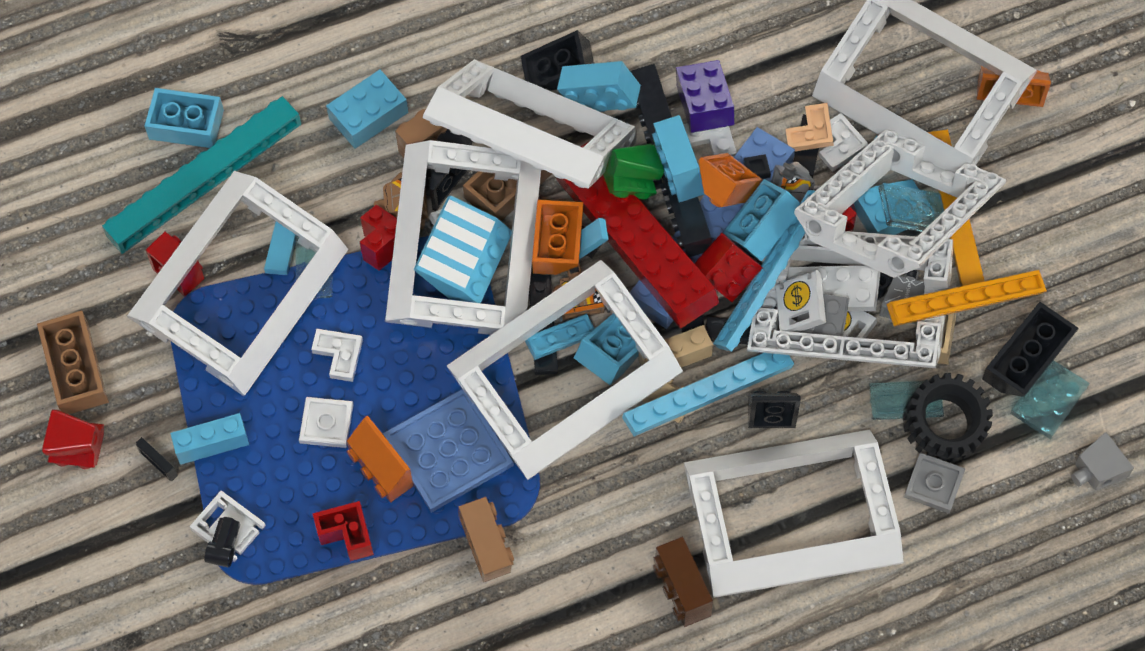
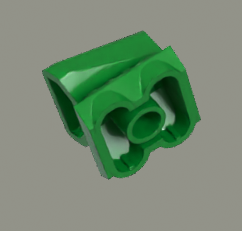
M646 144L613 149L603 175L609 193L619 198L634 195L640 199H648L650 196L657 194L653 180H660L664 169L655 145Z

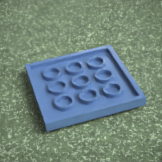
M463 389L383 433L384 437L410 468L413 484L431 513L514 466V462L498 437Z

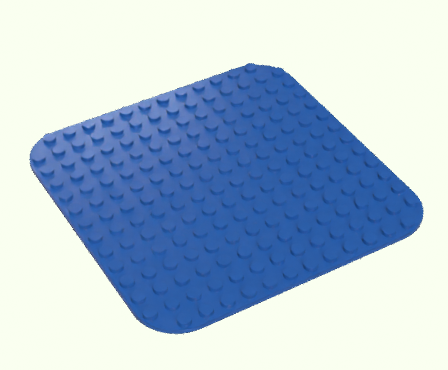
M429 236L419 238L416 263ZM361 251L344 255L245 396L205 370L207 365L171 342L187 428L240 413L246 430L249 445L194 461L203 510L220 491H223L266 524L264 529L258 526L254 527L260 533L241 555L237 552L234 553L238 559L235 562L232 561L229 568L219 566L226 575L238 582L251 585L268 584L466 537L458 516V508L461 505L483 497H487L488 503L493 502L497 512L496 524H501L503 528L515 524L524 518L536 503L540 491L539 473L527 480L515 462L513 467L432 513L415 486L390 503L386 496L381 498L374 488L376 486L375 482L372 479L367 480L360 470L362 468L358 461L354 463L347 454V450H349L348 445L347 448L299 443L306 397L353 401L348 438L366 416H369L383 434L462 390L447 368V365L490 336L478 333V328L433 323L432 328L385 322L392 261L379 271L363 260ZM309 263L290 267L288 275L262 273L201 287L185 296L173 312L241 358ZM415 271L412 295L450 300ZM490 284L481 304L495 305ZM316 329L362 336L363 342L353 382L330 378L329 373L333 357L312 353L311 349ZM507 353L483 369L482 373L530 438ZM360 501L374 555L350 561L345 540L321 545L312 513ZM219 506L206 520L209 528L224 512Z

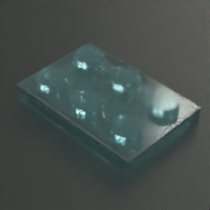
M882 183L878 187L887 226L923 232L944 212L940 193Z
M1053 361L1026 396L1019 399L1010 414L1051 440L1090 383Z

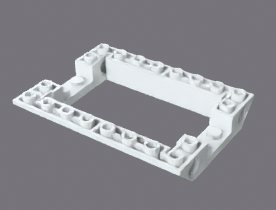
M867 0L822 68L812 96L822 103H827L829 107L877 135H880L884 130L894 131L898 135L925 145L924 162L932 163L936 167L955 174L965 162L977 165L988 148L987 140L1008 108H1014L1037 70L913 0ZM890 13L892 16L1000 76L954 148L845 85V82L849 81L855 72L854 63L874 32L880 33Z
M475 59L438 86L423 114V118L435 126L445 127L454 134L471 138V141L475 143L485 144L496 152L506 153L517 161H525L532 164L538 170H546L553 173L557 178L567 179L574 182L578 187L588 189L605 173L612 150L631 147L637 139L635 126ZM488 89L497 98L508 99L519 107H527L534 110L538 115H546L553 118L559 124H567L574 127L578 132H586L593 135L594 138L582 148L466 99L465 96L480 98Z
M884 130L795 209L794 214L812 242L895 278L918 269L1006 183V179L966 162L955 174L951 171L943 170L932 163L923 161L925 145L898 135L894 131ZM890 170L957 197L910 245L901 242V239L888 235L880 244L875 245L845 232L847 216L842 215V213Z
M432 140L407 144L405 146L385 322L432 328L433 323L478 328V333L492 335L527 311L541 170L534 168L532 164L525 161H517L506 153L496 152L488 147ZM455 168L495 173L494 179L517 180L504 306L412 295L427 169H434L435 172L449 174V169Z
M234 171L127 317L163 342L167 343L170 340L207 365L205 369L207 372L245 396L344 257L348 248L331 228L257 177ZM240 201L246 204L248 209L258 216L263 212L299 237L297 243L308 250L311 249L316 252L241 358L165 307V304L237 208Z
M845 231L875 245L880 244L889 235ZM805 233L799 247L789 258L786 268L778 276L776 284H783L784 281H787L791 260L866 265L812 242L807 233ZM891 235L901 239V242L908 245L916 238L915 236ZM948 239L918 269H915L925 271L924 294L950 289L953 239ZM775 284L765 297L761 308L757 310L752 318L747 347L749 352L936 368L941 354L946 315L917 322L916 349L913 342L779 331Z
M602 260L447 365L449 371L471 402L477 406L527 480L683 372L668 344L614 271ZM596 289L608 311L612 310L636 343V349L644 359L647 358L648 362L532 442L482 373V370L595 293Z
M870 430L684 462L693 508H696L702 535L703 554L713 598L898 565L904 562L900 527L879 445ZM853 453L857 479L861 478L870 514L868 524L871 537L733 561L715 481L852 457Z

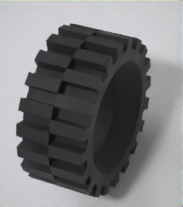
M944 373L941 378L937 374L932 376L929 381L926 379L922 382L905 406L907 410L903 414V420H907L903 426L904 431L911 432L907 439L910 444L915 441L918 444L915 450L921 453L924 449L928 452L927 455L931 457L936 455L938 459L943 461L950 458V463L956 462L960 457L964 459L974 452L989 434L987 432L992 426V421H989V419L993 416V410H987L991 402L988 397L985 399L981 397L985 392L981 386L976 390L972 387L975 381L969 379L966 383L962 381L964 375L960 374L951 379V373ZM946 400L959 406L967 420L965 434L956 439H945L936 435L929 428L926 421L927 405L934 401Z

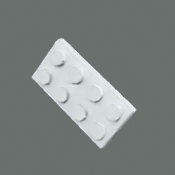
M868 266L789 267L787 280L806 273L811 274L812 271L818 270L821 274L823 294L849 298L847 311H876L880 271Z

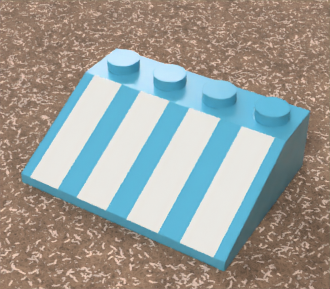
M450 195L446 199L414 267V271L450 300L481 304L509 242L512 230L498 218Z

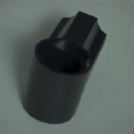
M230 517L219 518L213 540L206 547L205 563L228 568L231 566L235 553L234 544L240 528L239 521Z

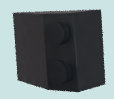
M578 30L521 55L525 81L549 91L557 90L562 66L594 64L590 41Z
M449 129L445 133H441L436 140L472 145L470 138L454 134ZM450 168L448 174L435 172L432 169L429 188L432 210L437 211L467 170Z
M762 390L749 393L748 428H796L801 396L785 390L778 391L777 393H767Z

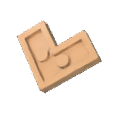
M827 103L805 106L808 125L786 129L788 146L794 148L795 151L834 146Z

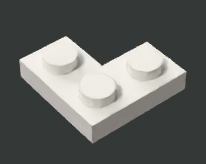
M842 113L830 120L834 146H828L819 152V157L832 172L853 159L869 145Z
M688 123L683 124L691 147L709 143L713 155L728 153L734 157L737 154L729 126L691 133Z
M316 329L311 350L313 354L333 357L329 373L330 378L353 382L363 338L359 335Z

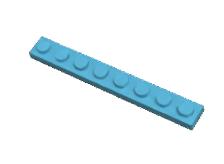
M808 190L800 203H803L815 191ZM797 218L792 221L785 234L775 243L770 254L761 265L763 268L753 278L713 344L719 349L732 352L739 344L741 336L751 325L752 318L763 305L768 292L775 286L781 271L786 268L789 258L799 247L800 241L806 232Z
M762 353L623 413L622 418L632 435L637 436L789 370L793 367L794 362L789 355Z

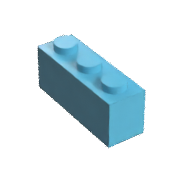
M240 413L170 433L180 465L249 445Z

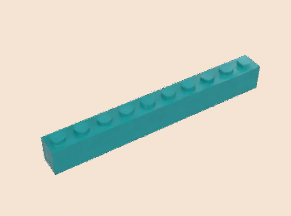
M283 96L278 100H273L264 110L252 115L246 123L234 128L232 133L225 138L217 140L214 146L207 151L199 153L189 164H184L175 174L163 179L157 187L146 191L136 202L128 204L118 215L110 217L102 225L106 237L121 254H124L230 177L234 171L244 167L301 125L299 113Z

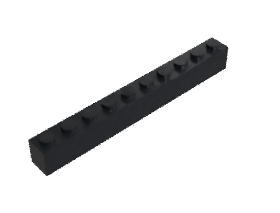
M651 64L630 72L641 85L636 111L641 109L642 114H638L641 127L646 126L647 131H643L646 143L655 145L652 133H655L653 123L672 118L656 66ZM663 173L661 177L663 183H660L663 197L668 196L669 198L668 201H665L668 213H673L675 217L671 219L674 232L679 231L680 236L676 237L678 245L682 250L685 249L688 257L703 254L712 244V239L699 199L695 197L679 203L676 194L671 195L667 177L665 178Z

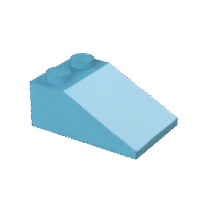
M913 179L872 187L854 202L857 216L868 233L896 235L935 217V214Z
M613 313L582 339L574 359L607 384L612 385L638 358L639 351L636 349L634 340Z

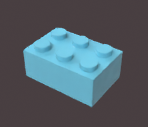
M622 61L562 66L557 90L563 97L599 112H605L607 110L636 108L641 85Z
M378 70L326 105L329 120L354 149L409 113L407 99L381 70Z
M155 88L144 126L149 140L211 148L216 143L224 112L221 98Z
M680 115L653 123L655 133H652V137L664 169L665 178L667 177L671 195L676 194L679 203L704 195L699 165Z
M763 179L723 233L748 254L762 261L770 254L772 247L785 234L792 221L797 218L794 211L801 203L785 189Z

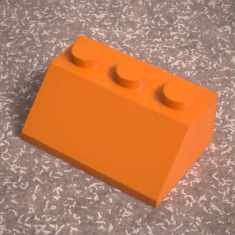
M981 66L978 76L976 100H985L1000 77ZM1037 70L1016 104L1043 107L1051 85L1049 73Z
M728 153L705 156L699 159L704 194L717 207L746 203L763 180Z
M537 200L532 257L533 274L557 275L579 266L583 202Z
M366 416L348 438L347 445L349 450H347V454L354 463L357 461L362 466L360 470L367 480L372 479L375 482L376 486L374 488L381 498L386 496L391 503L414 486L411 471L369 416Z

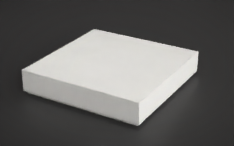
M306 397L299 443L347 448L353 401Z

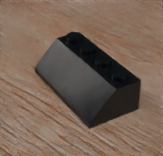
M1039 302L986 367L982 380L1001 393L1025 397L1079 328L1042 302Z

